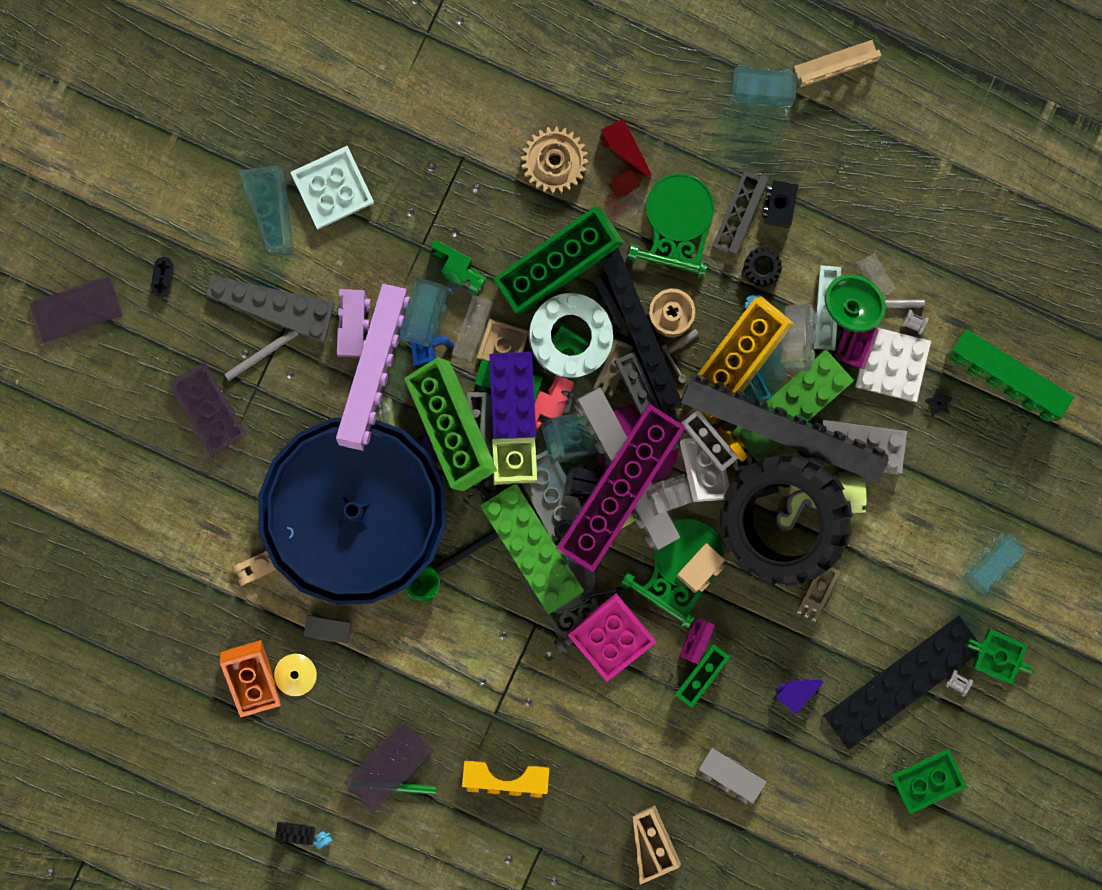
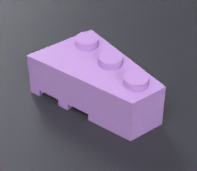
M339 289L340 308H338L337 355L338 357L360 358L365 343V332L369 330V320L366 319V311H370L371 300L367 299L365 290Z

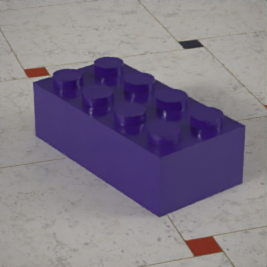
M532 352L489 354L494 439L533 437L536 439Z

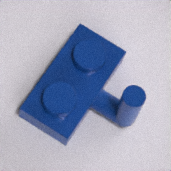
M429 323L410 328L413 363L417 369L436 358V346L444 345L451 352L456 349V345L447 336L433 338L432 325Z

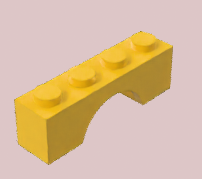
M464 761L462 787H467V792H479V789H488L487 793L500 794V790L509 791V795L521 796L522 792H528L530 797L543 798V794L548 792L549 767L528 766L519 778L512 781H502L490 773L486 762Z

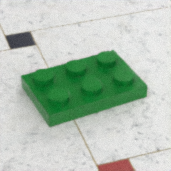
M949 748L891 775L908 814H912L967 788Z

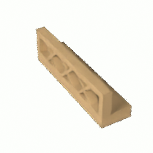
M873 40L796 65L793 69L799 86L803 87L877 62L881 57L880 50L876 51Z

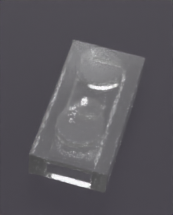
M875 253L856 263L862 276L873 282L883 296L896 289Z

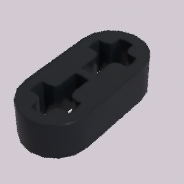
M166 257L158 258L155 261L151 282L152 292L160 298L169 295L173 281L174 264ZM166 262L170 268L166 269L164 276H162V270L159 268V265H163ZM161 279H164L163 285L167 288L162 290V293H159L156 285L159 286Z

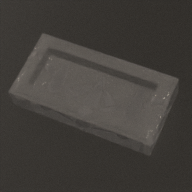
M638 188L603 208V210L615 227L645 210L646 200Z

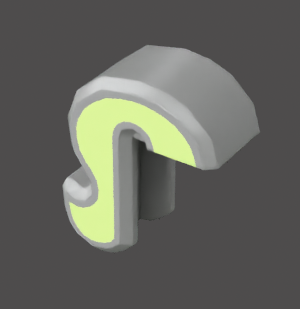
M802 490L793 492L786 501L787 513L785 514L783 511H780L775 517L776 527L781 531L793 529L804 505L818 512L812 499Z

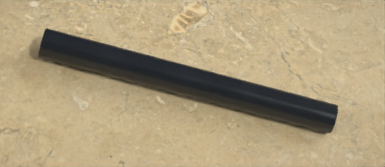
M494 530L435 566L440 573L499 536Z

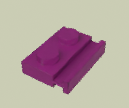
M695 618L679 657L698 664L715 625Z

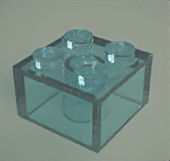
M577 413L554 417L541 423L551 464L584 459L598 453L595 446L596 439L594 435L588 433L585 427L587 422L584 416L580 417Z

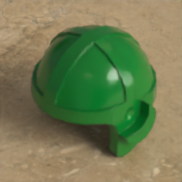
M426 567L408 588L404 590L413 600L422 599V602L432 601V597L436 596L438 592L440 578L433 568Z

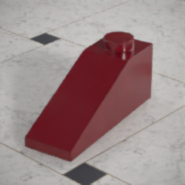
M622 119L601 129L602 136L599 139L603 147H608L613 155L645 179H650L652 174L625 120Z

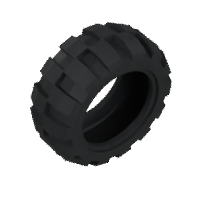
M783 454L775 457L770 456L751 464L739 473L740 475L734 482L730 483L724 495V507L720 509L719 525L724 527L725 536L722 537L727 552L732 551L738 560L736 564L746 574L751 572L758 576V581L773 586L775 584H785L786 587L802 585L825 573L842 557L841 553L848 545L852 529H850V518L853 517L850 501H846L842 490L845 489L836 476L832 477L825 471L826 467L813 459H803L800 455ZM781 483L795 486L804 491L814 502L819 513L820 530L814 546L808 553L799 556L781 555L769 549L758 537L753 524V508L757 497L768 485Z

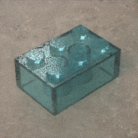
M739 65L738 68H734L731 76L729 101L792 107L796 98L798 73H793L791 69L772 71V68L760 67L757 70L751 69L747 65Z

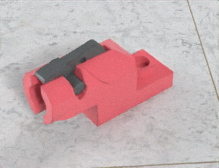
M556 376L547 390L548 394L539 392L535 402L537 432L542 422L539 416L556 422L563 413L570 412L575 389L573 381Z

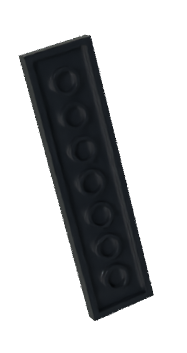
M958 615L826 712L823 717L847 750H849L951 675L954 670H958L977 655V651L966 647V644L969 643L967 642L969 639L976 642L978 640Z

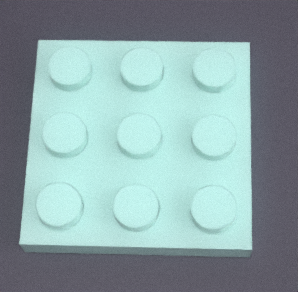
M348 146L290 172L317 230L374 204Z

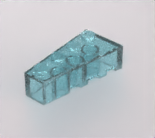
M280 165L239 170L240 178H242L244 189L249 197L251 208L257 219L267 251L272 254L293 252L285 169Z

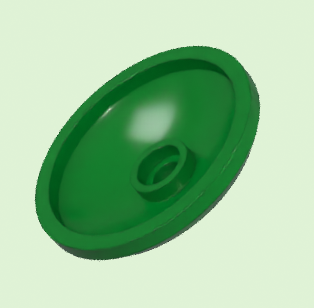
M853 274L839 276L830 283L825 292V306L830 317L847 330L866 332L878 326L884 318L886 303L883 294L873 282L862 276Z

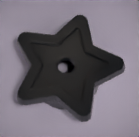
M936 389L934 396L925 400L931 407V415L935 416L939 412L949 414L948 404L952 397L943 396L940 390Z

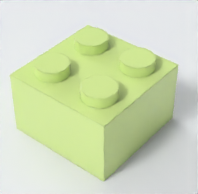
M535 437L492 439V460L497 469L493 473V485L536 483Z

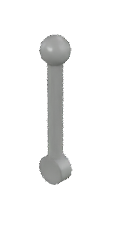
M662 344L660 346L661 352L665 353L677 373L678 381L684 383L686 376L681 374L668 352V346Z

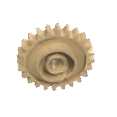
M556 126L555 130L551 132L550 128L547 127L546 133L539 130V137L532 135L533 142H526L529 148H523V152L527 155L521 157V160L526 162L522 165V169L528 170L524 176H531L529 183L536 182V189L543 186V193L551 189V193L554 194L555 190L558 189L560 194H562L563 188H566L568 191L571 190L570 184L578 186L576 179L583 180V176L580 173H586L587 171L583 165H587L588 160L583 158L588 155V152L582 151L585 148V144H578L580 137L573 139V131L567 135L566 128L559 132ZM558 156L561 162L558 165H552L549 162V158Z

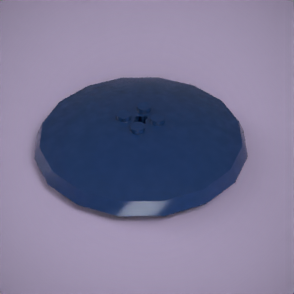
M331 418L298 433L272 460L258 495L259 534L273 566L300 592L334 605L373 604L408 588L433 561L446 527L445 487L431 455L403 429L376 420L369 430L371 432L369 444H365L362 451L338 444L336 436L342 418ZM412 465H413V467H414V472H415V476H414V477H413V475L411 474ZM351 509H358L357 515L350 517ZM287 527L292 528L294 531V535L290 539L289 537L291 536V530L287 529Z

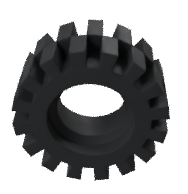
M763 247V249L757 248L750 252L744 262L743 271L745 272V277L749 279L751 284L754 283L755 286H770L781 274L782 261L779 259V255L774 253V250H768L766 247ZM764 259L770 263L771 270L768 274L760 275L756 272L755 263L758 260Z
M277 822L275 840L313 845L315 827L297 823Z

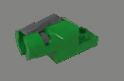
M434 240L431 245V250L434 251L433 254L443 260L445 257L448 258L441 272L444 278L448 280L449 288L472 296H478L486 281V277L474 268H469L472 259Z

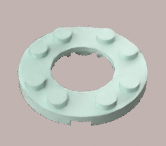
M565 293L550 298L538 308L531 320L528 337L531 351L537 362L544 369L546 368L560 377L577 378L593 372L606 360L612 347L613 329L607 313L596 301L581 294ZM565 315H575L587 322L591 330L590 345L579 355L568 356L562 354L551 341L553 324Z

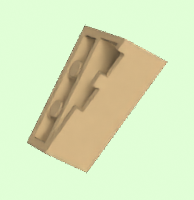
M653 806L633 816L640 876L639 882L641 885L679 868L681 862L656 807Z

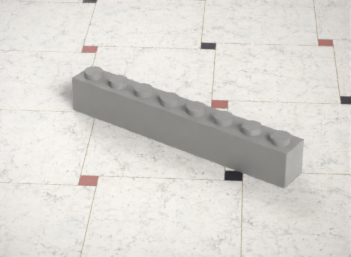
M600 387L576 399L577 405H575V409L580 417L584 416L587 422L585 427L590 435H594L597 441L595 446L600 454H604L607 459L605 465L608 467L627 436ZM650 482L633 510L637 516L635 520L640 529L643 528L647 534L645 536L647 544L650 548L653 547L655 550H659L679 539L680 536Z

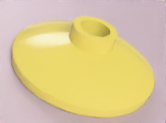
M290 654L283 657L276 665L274 671L277 687L283 693L290 696L306 694L313 688L317 678L315 665L308 657L301 654ZM293 671L298 672L299 676L297 679L291 677Z

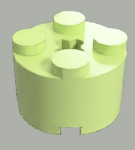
M850 471L837 472V475H832V477L836 476L845 488L842 491L846 501H850L852 513H866V509L862 507L866 506V484L862 482L860 475Z

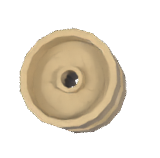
M667 289L657 294L652 300L648 312L649 323L653 330L659 335L668 338L682 336L687 332L695 319V306L689 295L679 289ZM668 311H674L675 317L672 315L668 316Z

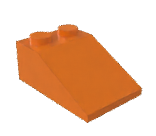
M261 640L221 652L220 665L240 718L281 706L268 657Z

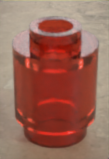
M628 169L612 179L613 182L609 185L615 196L619 198L639 188V182L642 180L636 170L632 172Z

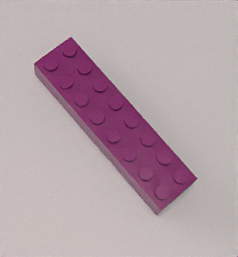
M651 404L647 405L555 550L589 572H594L684 431L685 426Z

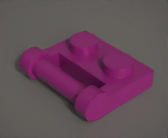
M844 328L836 351L832 353L833 358L838 363L865 369L879 330L874 328L866 332H854L847 353L843 356L852 332Z

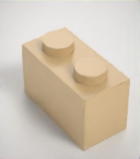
M706 543L676 576L694 593L698 590L702 592L710 584L708 579L711 575L717 576L723 570L724 566L722 563L725 560Z

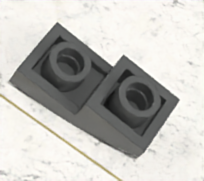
M307 615L304 636L332 642L349 643L352 622Z

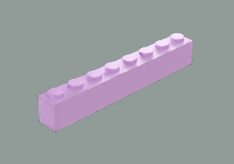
M382 284L336 436L340 446L363 451L365 444H369L371 437L369 430L371 425L375 424L377 417L375 412L376 406L380 405L382 401V386H386L388 381L387 369L388 366L391 367L393 364L394 347L397 348L400 336L398 332L400 328L404 327L405 309H409L411 297H409L405 288Z

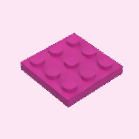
M617 593L567 632L569 638L607 682L657 643Z

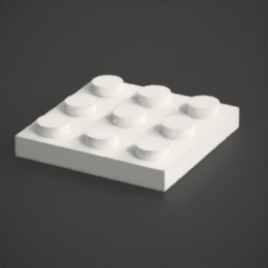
M877 328L879 330L865 369L859 368L855 388L917 402L931 341Z

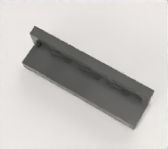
M744 170L712 248L733 257L736 256L769 177L762 174L759 177ZM746 177L757 181L755 189L748 192L743 184ZM742 188L744 193L739 195L740 190ZM745 196L748 206L738 211L735 202L738 198ZM734 207L736 212L731 214L732 209ZM745 212L743 218H741L740 213ZM737 215L740 225L730 230L727 221L730 217ZM729 234L732 240L729 249L718 245L720 237Z

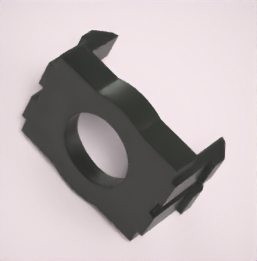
M493 474L483 479L475 488V492L481 495L484 501L493 498L504 486L496 485V489L493 492H487L484 489L486 481H493Z

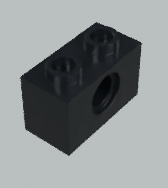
M773 180L772 186L768 185L766 198H769L768 206H764L762 218L766 219V225L790 229L799 184ZM777 199L784 201L785 207L783 209L776 208L774 201Z

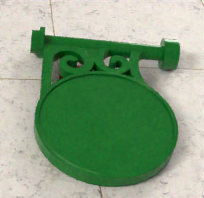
M681 173L665 176L654 184L646 199V216L654 234L653 246L649 252L638 250V245L630 244L626 260L635 262L636 258L697 273V278H700V276L704 277L707 265L701 262L709 225L714 216L712 194L707 186L694 176ZM701 236L696 256L691 259L683 256L681 252L682 247L688 246L690 251L685 250L684 254L686 256L692 255L695 251V246L690 241ZM663 243H668L671 246V252L666 257L655 254L657 248L661 253L667 252L668 247L665 246L663 248Z
M681 519L672 522L680 538L659 550L653 549L654 572L645 586L634 582L635 577L630 573L626 574L619 585L625 591L630 588L681 621L682 628L684 626L688 628L694 620L690 611L702 592L698 590L687 606L677 605L674 599L675 594L682 592L684 598L677 597V601L680 603L686 602L689 598V593L685 588L689 587L676 575L706 543L723 558L722 544L716 532L709 525L695 519ZM658 573H659L663 578H658V579H657ZM712 574L708 581H710L715 575ZM663 582L666 585L663 595L656 596L648 591L653 585V589L660 592L663 587H658L657 584ZM670 584L676 586V588H674L673 590H671V585H670Z

